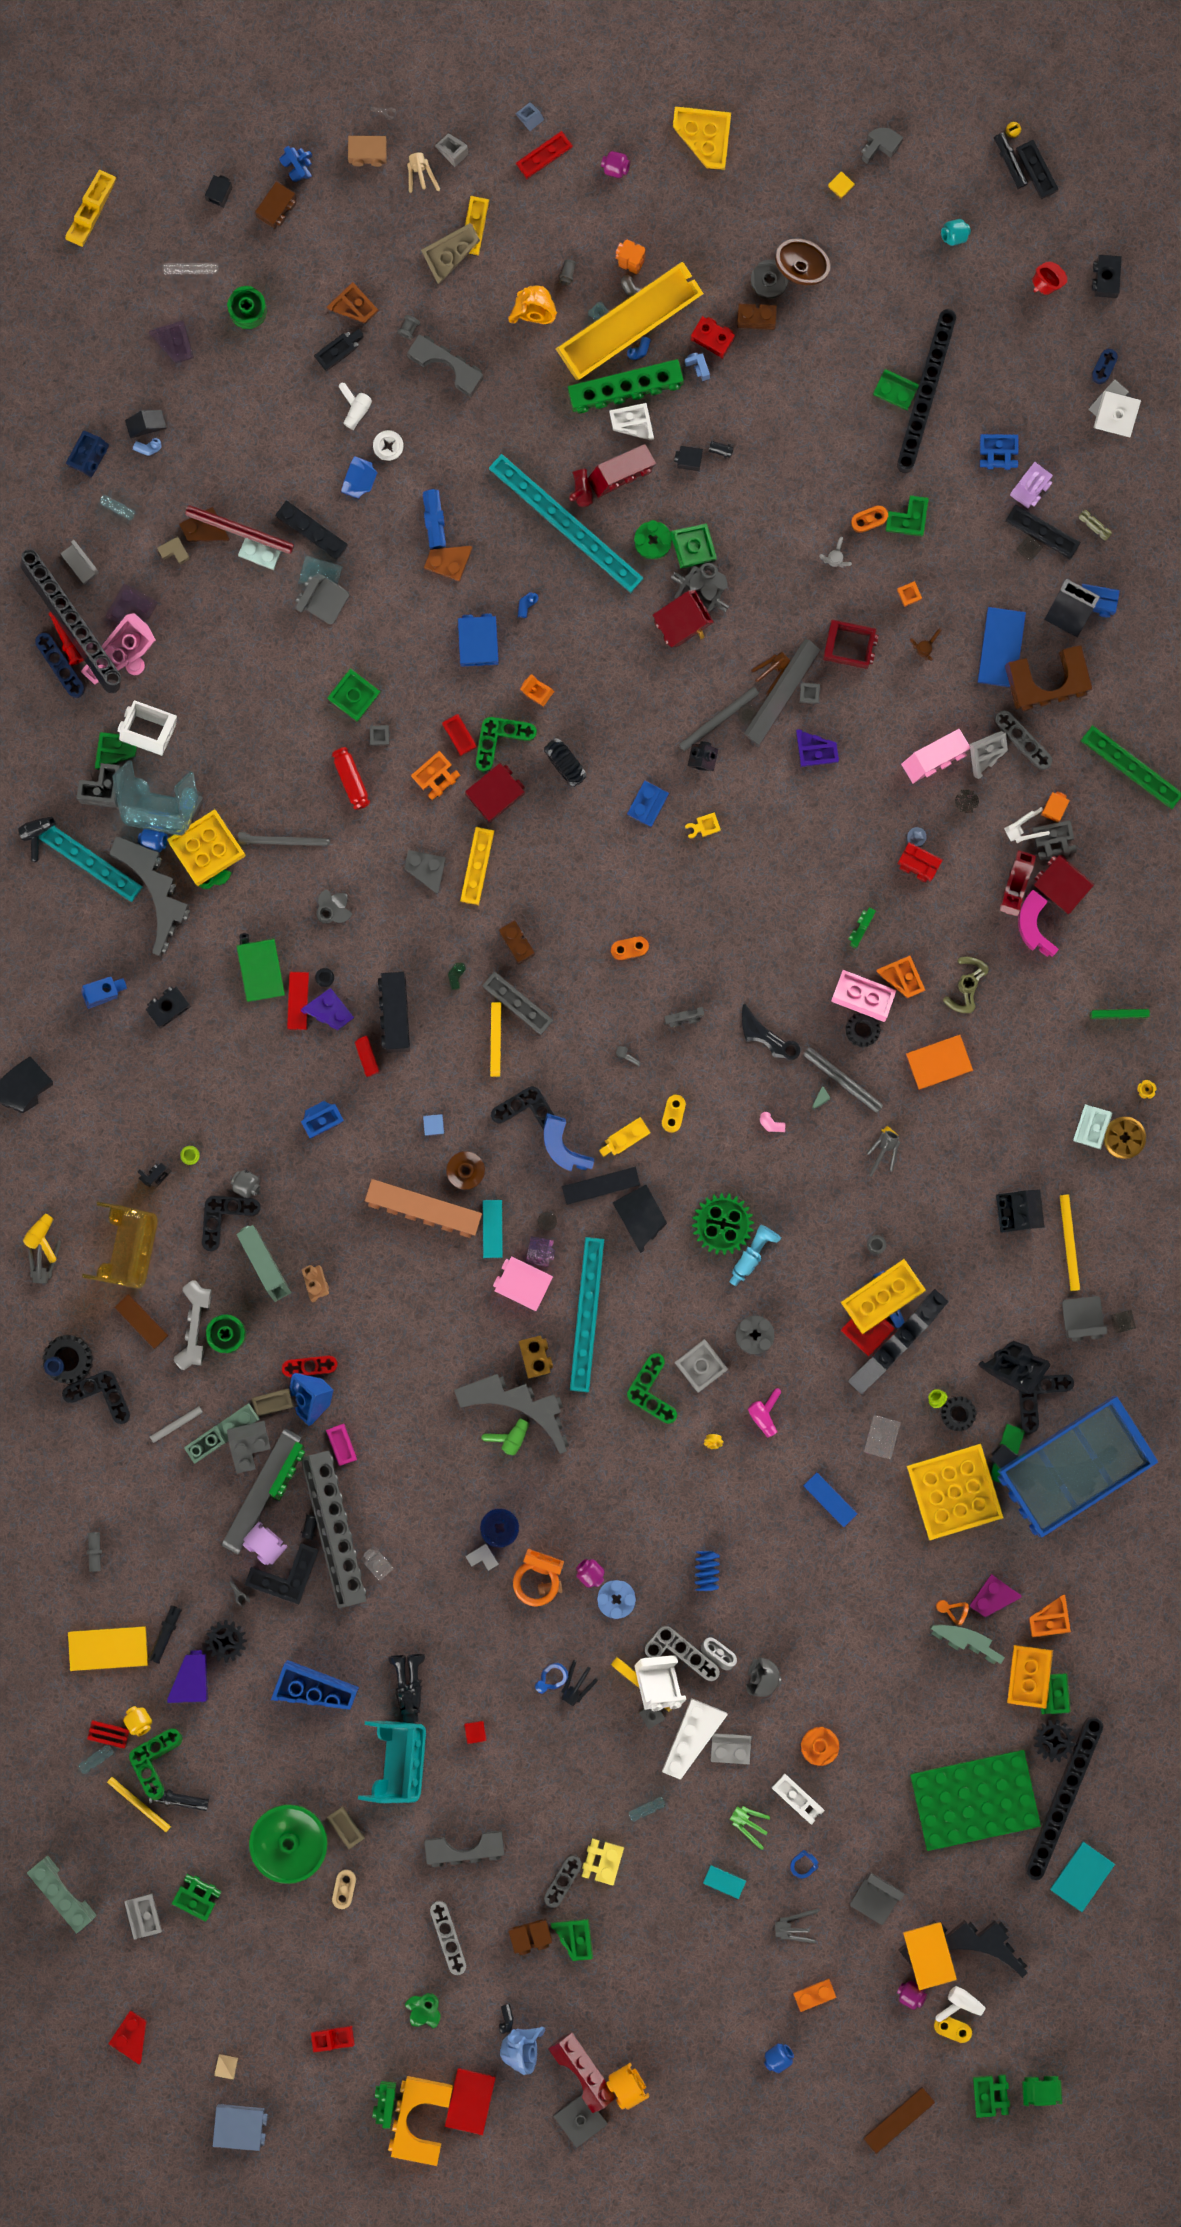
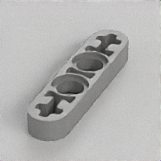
M436 1901L431 1905L430 1912L449 1970L454 1975H461L466 1970V1961L448 1907L443 1901ZM436 1905L444 1907L445 1910L442 1911L443 1918L447 1916L448 1919H443L437 1923L436 1919H440L438 1912L434 1913ZM443 1923H448L451 1927V1931L447 1934H443L440 1931V1925ZM448 1942L456 1943L457 1950L451 1953L446 1950ZM460 1953V1957H457L458 1963L463 1964L460 1971L452 1968L455 1964L454 1959L449 1960V1957L455 1956Z

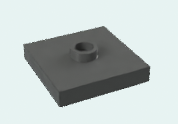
M582 2094L553 2115L576 2148L608 2125L599 2111L591 2112L582 2099Z

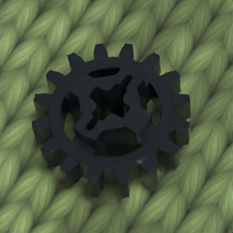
M225 1620L224 1625L219 1621L217 1622V1628L214 1626L210 1627L213 1632L206 1633L210 1639L205 1640V1643L210 1644L206 1650L213 1651L211 1657L217 1655V1661L224 1658L225 1663H227L230 1657L235 1661V1655L242 1656L240 1650H246L243 1643L247 1642L248 1639H243L246 1632H240L241 1625L236 1628L235 1621L229 1625L228 1620ZM227 1628L226 1632L222 1635L216 1633L220 1629ZM234 1631L238 1635L239 1642L234 1639ZM226 1636H228L229 1641L233 1644H227L226 1646H224V1642L221 1641V1638H226ZM213 1640L216 1641L219 1645L218 1651L214 1646ZM229 1648L236 1649L231 1654H225Z
M1048 1720L1047 1726L1041 1723L1042 1730L1036 1729L1039 1734L1038 1736H1033L1037 1740V1743L1033 1744V1746L1039 1747L1036 1753H1043L1042 1758L1044 1760L1049 1757L1050 1762H1053L1054 1758L1061 1762L1062 1756L1065 1759L1068 1758L1067 1752L1073 1753L1070 1747L1076 1746L1075 1743L1071 1742L1075 1735L1069 1734L1072 1731L1071 1728L1065 1729L1066 1723L1060 1726L1059 1720H1056L1055 1724ZM1052 1729L1050 1734L1044 1735L1047 1730ZM1060 1729L1065 1733L1067 1739H1063L1060 1736ZM1054 1736H1056V1739L1063 1743H1055L1053 1746L1048 1740L1054 1739ZM1042 1743L1047 1744L1049 1752L1044 1750ZM1061 1747H1065V1749L1062 1752L1057 1753L1058 1749H1060Z

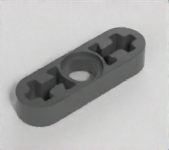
M570 1855L565 1859L545 1893L544 1900L547 1906L554 1908L562 1902L581 1869L582 1863L578 1856ZM575 1859L577 1860L576 1864L578 1867L572 1868L570 1873L574 1875L571 1877L568 1873L562 1872V1870L565 1868L567 1871L570 1866L568 1861ZM560 1876L568 1878L569 1883L567 1886L561 1887L558 1885L557 1880ZM555 1885L557 1889L564 1892L563 1894L558 1892L556 1897L558 1901L550 1903L548 1895L554 1894L556 1889H552V1887Z

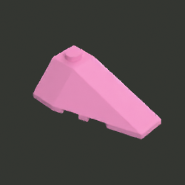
M133 613L124 617L101 647L117 670H120L143 656L156 640L149 626ZM86 665L81 672L93 684L99 683L89 666ZM98 665L99 668H106L105 665Z

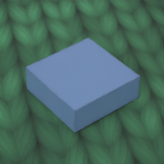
M442 1114L423 1116L425 1136L444 1134Z

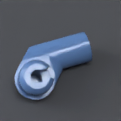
M153 438L146 445L136 441L133 450L150 456L161 449V441L158 438Z

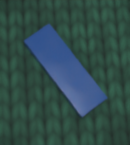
M817 1472L803 1485L843 1527L857 1515Z

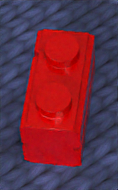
M909 842L897 864L900 865V870L908 874L911 871L917 874V879L926 883L927 880L932 881L942 859Z

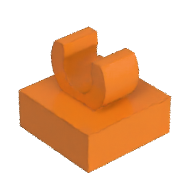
M915 581L897 588L904 607L922 600Z

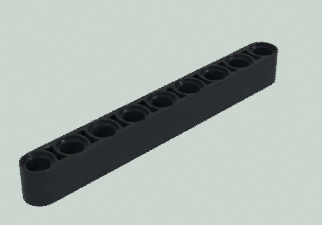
M950 309L943 310L938 318L897 461V468L902 473L911 472L917 458L956 322V314ZM945 316L950 317L952 322L945 323L942 318ZM943 334L947 340L940 341L937 336ZM938 352L942 357L935 359L932 357V353ZM928 370H933V371H935V372H936V376H935V377H930V376H928V375H927V371H928ZM923 388H928V389H930V390H931V394H930V395H925V394H923V393H922V389H923ZM923 406L926 408V412L920 413L916 408ZM919 424L921 430L914 431L911 425ZM914 442L916 448L909 449L906 443ZM904 459L909 460L911 465L904 467L901 461Z
M25 550L21 555L22 571L104 690L108 693H116L120 689L121 684L119 671L39 555L33 550ZM26 560H32L33 563H27ZM36 575H42L44 577L37 578ZM46 590H53L54 592L48 593ZM56 605H63L64 608H58ZM71 619V620H74L75 622H74V623H68L67 620ZM82 634L85 638H79L77 635ZM92 649L95 653H89L87 650ZM98 665H105L106 668H99ZM108 680H115L116 683H109Z
M1088 1717L1082 1726L1076 1746H1074L1073 1753H1071L1026 1864V1874L1032 1880H1040L1045 1874L1103 1731V1723L1096 1717ZM1091 1721H1097L1098 1728L1095 1731H1090L1089 1729ZM1084 1739H1090L1091 1746L1088 1749H1083L1081 1746ZM1077 1757H1082L1084 1760L1083 1765L1080 1767H1075L1074 1760ZM1070 1775L1076 1776V1782L1073 1785L1067 1784V1778ZM1063 1793L1069 1795V1800L1066 1803H1061L1059 1800L1060 1795ZM1056 1811H1060L1062 1814L1059 1821H1053L1052 1814ZM1052 1829L1054 1831L1053 1838L1046 1839L1045 1832ZM1042 1847L1046 1848V1856L1038 1857V1850ZM1039 1866V1873L1031 1875V1867Z

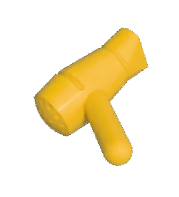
M45 1213L28 1230L23 1242L32 1249H36L38 1245H41L49 1262L55 1263L56 1257L45 1239L54 1219Z

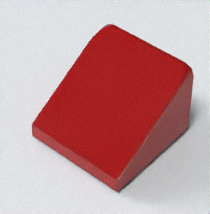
M484 1721L464 1724L467 1744L487 1740Z

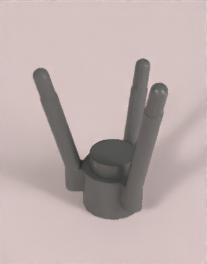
M891 1131L882 1132L879 1139L867 1152V1155H870L881 1143L882 1150L869 1173L870 1177L873 1176L885 1152L891 1151V1149H893L890 1171H893L898 1147L901 1143L898 1141L899 1137Z
M60 1240L57 1242L54 1250L56 1258L61 1245ZM38 1245L37 1267L34 1266L32 1249L28 1248L32 1283H48V1279H52L55 1263H50L48 1272H46L47 1268L41 1267V1245Z
M814 1909L790 1917L780 1918V1921L775 1922L776 1937L815 1943L814 1939L792 1936V1933L810 1932V1929L791 1928V1923L787 1922L818 1913L819 1910Z

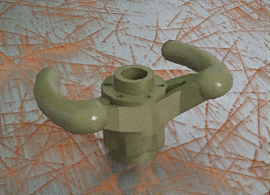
M960 957L958 958L959 964H973L978 967L977 971L972 974L963 975L958 981L957 987L963 993L966 1005H958L949 997H944L943 1001L954 1011L972 1013L976 1008L973 995L979 979L988 974L989 968L988 965L977 958ZM966 981L969 982L970 987L966 988L965 984L963 985V983Z

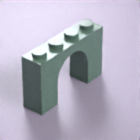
M47 1855L29 1870L27 1874L77 1934L97 1915L85 1900L81 1903L68 1891L57 1874L60 1871L59 1868Z

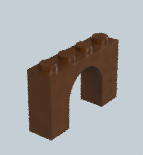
M1082 646L1066 648L1059 652L1064 671V681L1061 687L1054 691L1043 690L1034 683L1027 658L1008 662L1005 665L1015 708H1022V711L1033 709V705L1040 704V707L1052 704L1051 701L1054 700L1064 702L1070 700L1069 697L1076 695L1077 698L1087 696V692L1092 690V685Z

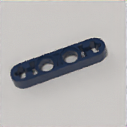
M47 633L39 634L35 639L36 646L68 694L73 698L81 697L84 694L82 682L52 637ZM43 637L45 640L49 639L47 644L50 648L53 646L55 648L48 651L44 645H39L41 643L40 639ZM52 653L60 655L58 662L52 663L50 661ZM64 668L70 670V676L66 679L60 676V672ZM72 680L76 686L80 685V688L78 689L79 693H71L73 689L72 686L70 685V683H68L67 685H65V683L70 682Z

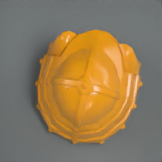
M529 286L519 291L515 299L514 308L508 317L509 322L516 323L521 318L525 321L540 324L552 323L557 312L551 299V294L544 286Z

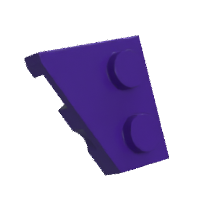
M796 730L801 767L839 762L836 742L802 732V730Z
M331 988L301 1009L302 1013H307L317 1018L316 1020L329 1024L330 1027L336 1030L341 1029L354 1019Z

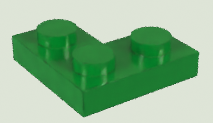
M910 495L907 514L888 511L885 531L923 537L929 498Z
M870 907L867 912L863 910L857 921L860 924L858 930L853 929L848 939L851 941V947L855 949L858 947L876 910Z

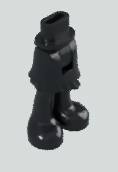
M411 1654L407 1656L409 1684L406 1683V1656H389V1663L395 1667L397 1673L398 1688H396L397 1692L395 1694L401 1710L400 1714H403V1722H418L422 1680L418 1679V1668L424 1662L425 1654Z

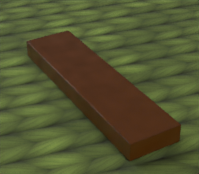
M921 2087L864 2136L863 2139L877 2154L929 2109L935 2101Z

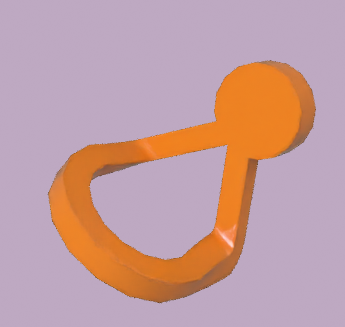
M939 1600L936 1603V1609L941 1613L947 1612L955 1625L961 1626L967 1616L969 1605L966 1602L949 1605L945 1600ZM964 1607L959 1621L950 1612V1608Z

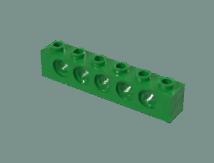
M676 359L568 386V394L573 412L577 411L580 414L589 411L588 408L592 407L601 409L613 402L614 404H622L625 402V399L629 398L638 400L649 393L651 395H658L662 393V390L666 389L675 391L681 388L680 386L683 385L684 380L679 360ZM660 375L667 376L668 380L666 382H660L658 380V377ZM645 379L648 380L650 384L646 387H643L639 384V382ZM623 384H628L631 386V389L629 391H623L621 389V386ZM609 388L613 393L610 396H606L603 394V390ZM587 393H592L595 397L592 400H586L584 396Z

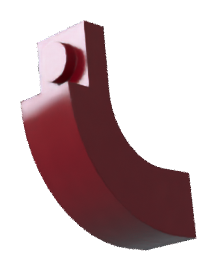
M1020 850L1017 851L1001 899L1000 911L1008 915H1019L1026 886L1034 867L1035 855Z

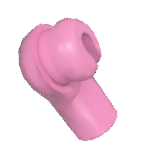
M769 1112L761 1113L760 1123L768 1132H785V1123L774 1122Z

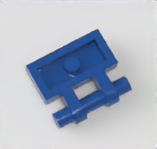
M980 434V455H987V460H980V467H987V469L1004 468V470L1018 468V460H1011V455H1018V435ZM994 455H1004V460H994Z

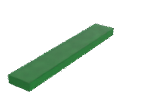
M1093 725L1082 738L1081 742L1171 810L1180 800L1181 791Z

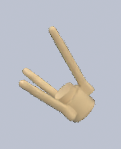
M423 153L411 154L409 156L410 163L407 164L409 170V192L412 193L413 170L418 172L422 189L426 188L422 173L425 168L436 190L440 191L438 183L429 167L428 160L424 159Z

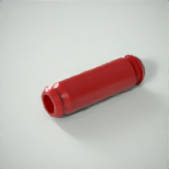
M343 747L332 752V757H334V764L350 803L354 805L353 808L355 810H359L370 805V800H368L367 791L352 755L348 753L349 749Z

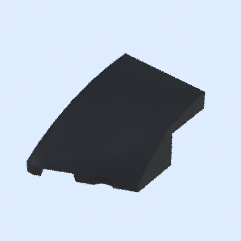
M29 1056L0 1079V1103L5 1107L25 1113L39 1104L38 1095L53 1086V1081Z
M647 1185L612 1202L640 1253L645 1250L644 1246L650 1239L653 1240L657 1233L667 1224Z
M1012 1341L1003 1349L994 1353L995 1357L987 1363L981 1361L978 1364L995 1378L1027 1394H1031L1051 1366L1049 1361L1034 1356L1029 1346L1016 1341Z

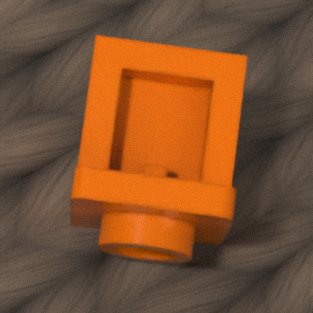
M532 674L523 682L520 688L528 698L543 707L554 693L552 688L537 680Z

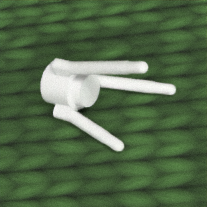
M1042 807L1029 812L1015 823L1004 828L1011 842L1016 840L1019 843L1023 840L1050 834L1049 831L1021 836L1024 833L1021 825L1043 811Z

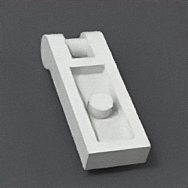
M785 1773L772 1787L777 1794L811 1825L816 1821L815 1818L818 1814H822L825 1811ZM811 1805L813 1809L808 1814L805 1809Z

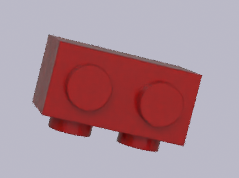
M702 316L692 332L690 340L723 359L732 345L735 335L731 329L725 326L722 328L717 325L714 319Z

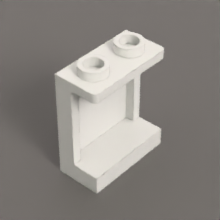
M676 1655L644 1658L634 1665L645 1710L659 1711L665 1707L677 1709L686 1700V1696H681L674 1666L678 1663Z

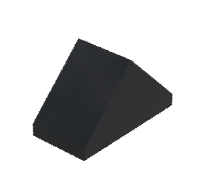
M141 410L125 420L130 439L167 428L162 410Z

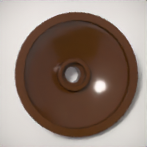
M790 239L783 242L776 251L775 262L778 269L787 279L794 283L816 285L823 282L830 272L828 256L819 246L810 241Z

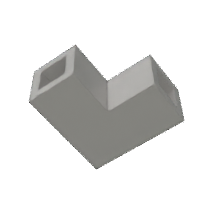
M487 1544L465 1556L471 1566L483 1561L488 1571L499 1564Z

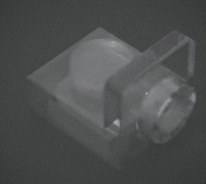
M376 1546L367 1550L361 1558L366 1567L379 1581L394 1569Z

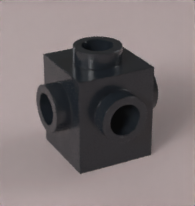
M700 741V744H692L688 766L700 771H714L718 749L705 741Z

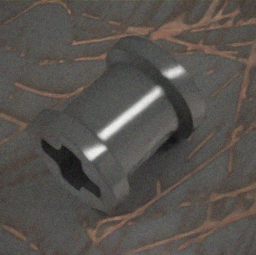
M405 315V321L397 332L399 335L412 340V335L416 327L420 325V321L410 315Z

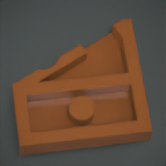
M354 282L327 306L330 311L365 324L379 312L376 306Z

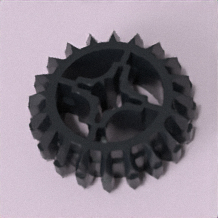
M556 738L544 747V752L569 785L575 787L583 782L586 778V772L564 742Z

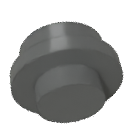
M874 1235L869 1238L867 1248L872 1254H881L886 1249V1241L882 1236Z

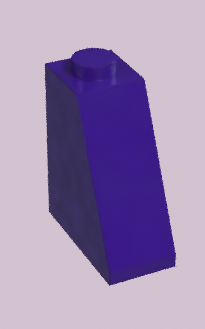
M191 1650L190 1654L185 1655L168 1696L167 1703L208 1701L207 1654H202V1650Z

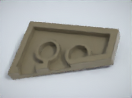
M469 223L421 250L438 284L455 269L480 242V239L472 223Z

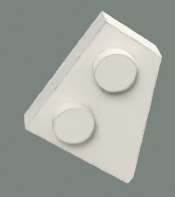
M647 403L609 411L613 431L647 440H654Z

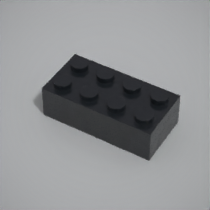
M404 972L381 973V978H378L379 992L382 991V997H379V1008L381 1011L383 1010L384 1015L380 1016V1025L382 1030L384 1029L385 1035H381L383 1049L386 1048L387 1053L410 1052L406 975Z

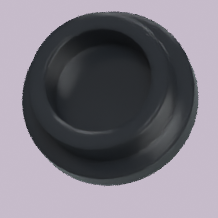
M322 968L317 971L315 980L319 986L329 987L334 982V974L330 969Z

